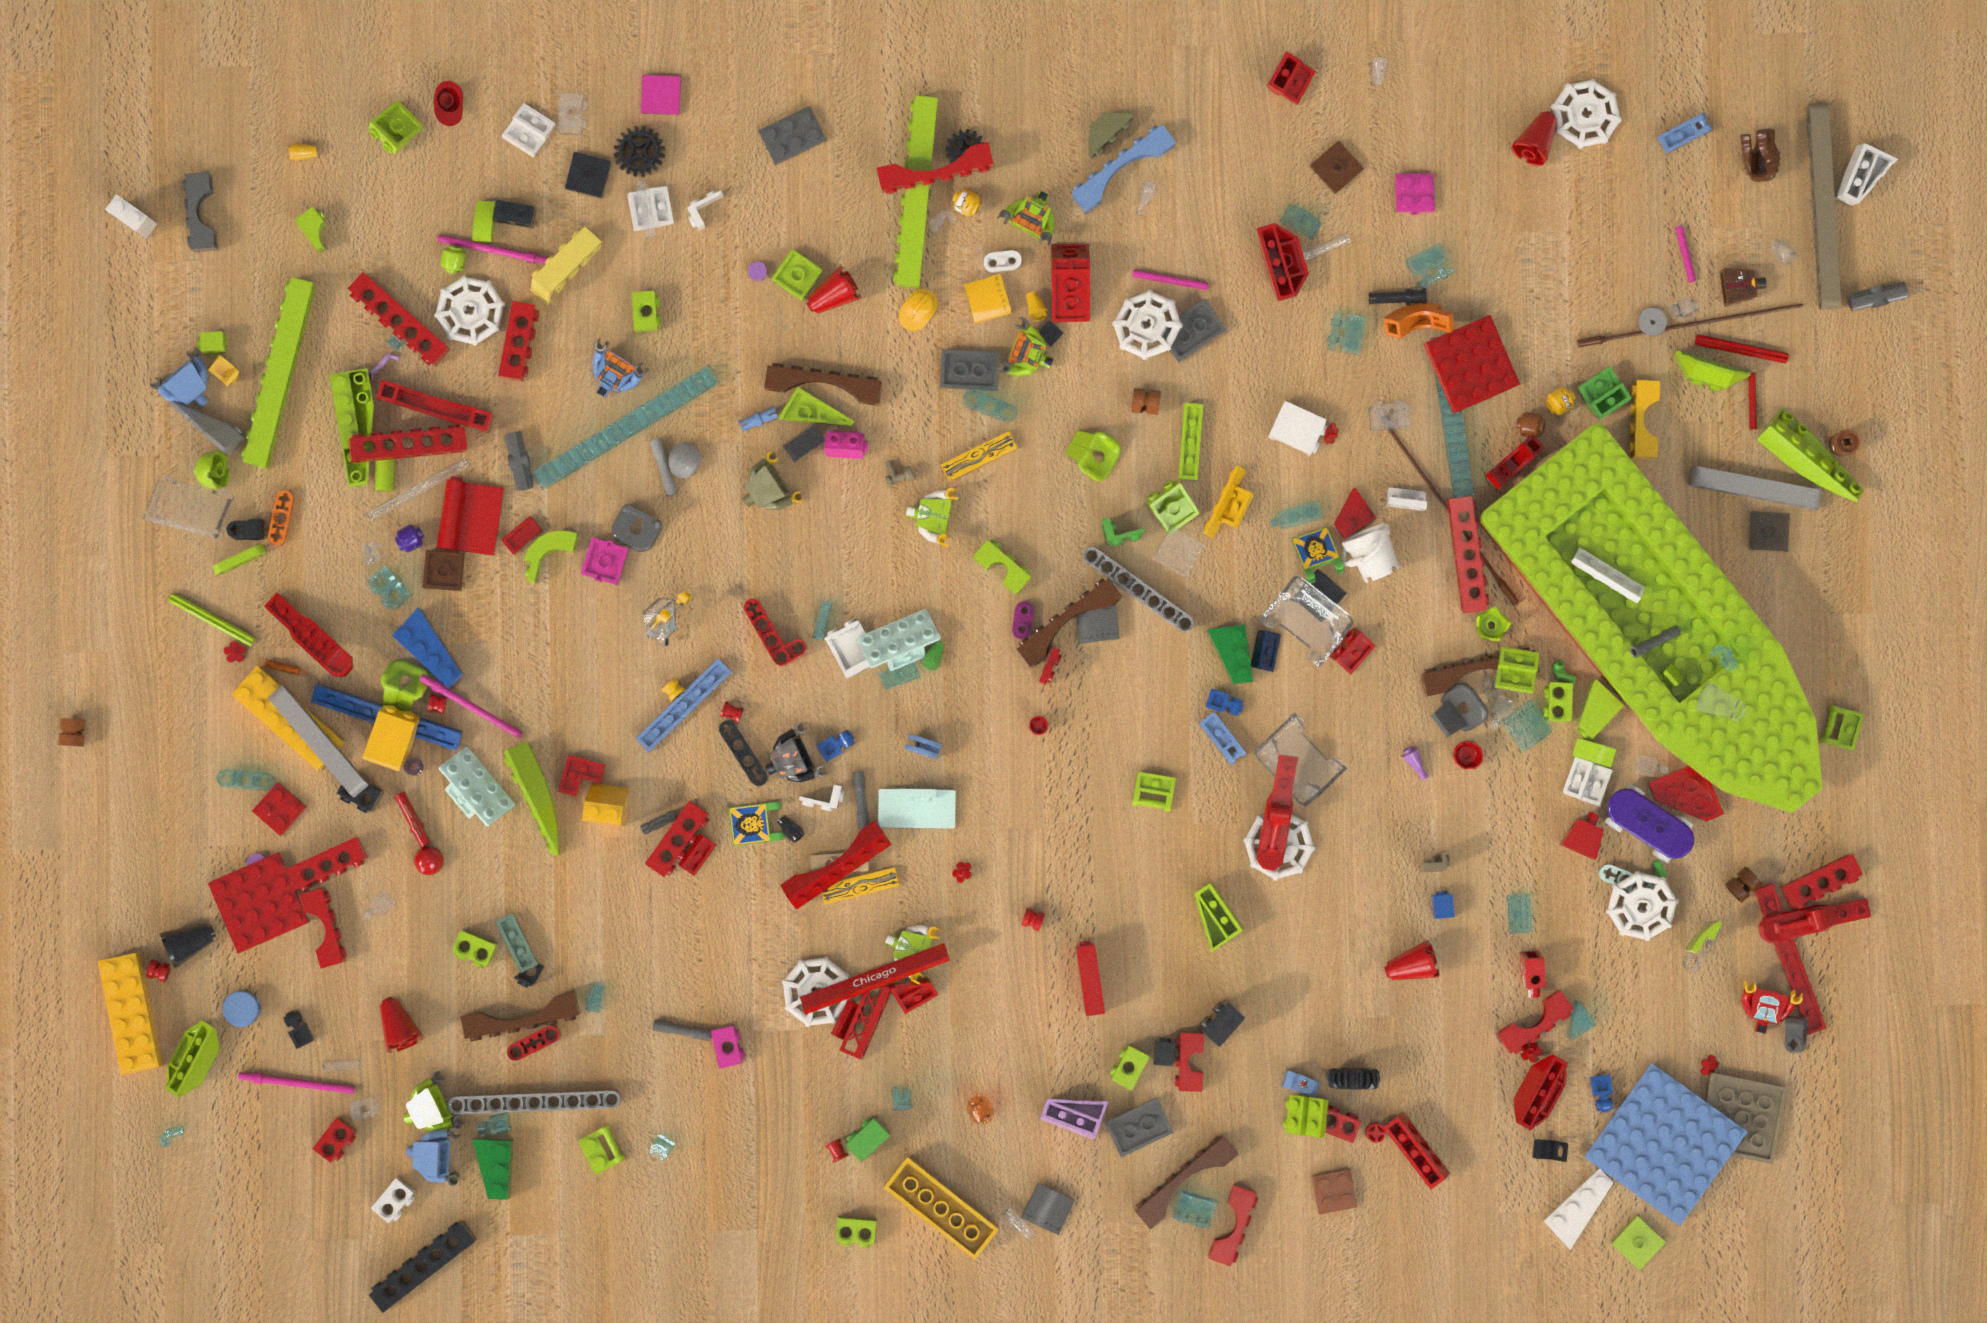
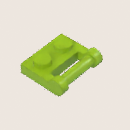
M1830 705L1828 721L1820 742L1854 751L1864 714ZM1838 713L1842 714V719L1835 740L1831 739Z
M1138 771L1132 806L1138 807V805H1143L1170 812L1176 778ZM1140 792L1167 796L1166 802L1141 798Z
M609 1125L578 1140L595 1175L626 1159L625 1155L621 1154L610 1132L611 1128ZM602 1134L615 1157L610 1160L598 1137Z

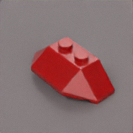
M1276 223L1257 228L1261 254L1277 301L1296 297L1309 275L1299 238Z
M1552 1054L1531 1065L1513 1099L1516 1123L1531 1131L1535 1126L1548 1119L1566 1086V1068L1568 1064L1566 1061Z

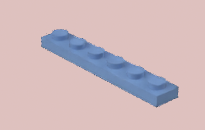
M718 658L635 739L650 753L732 672Z

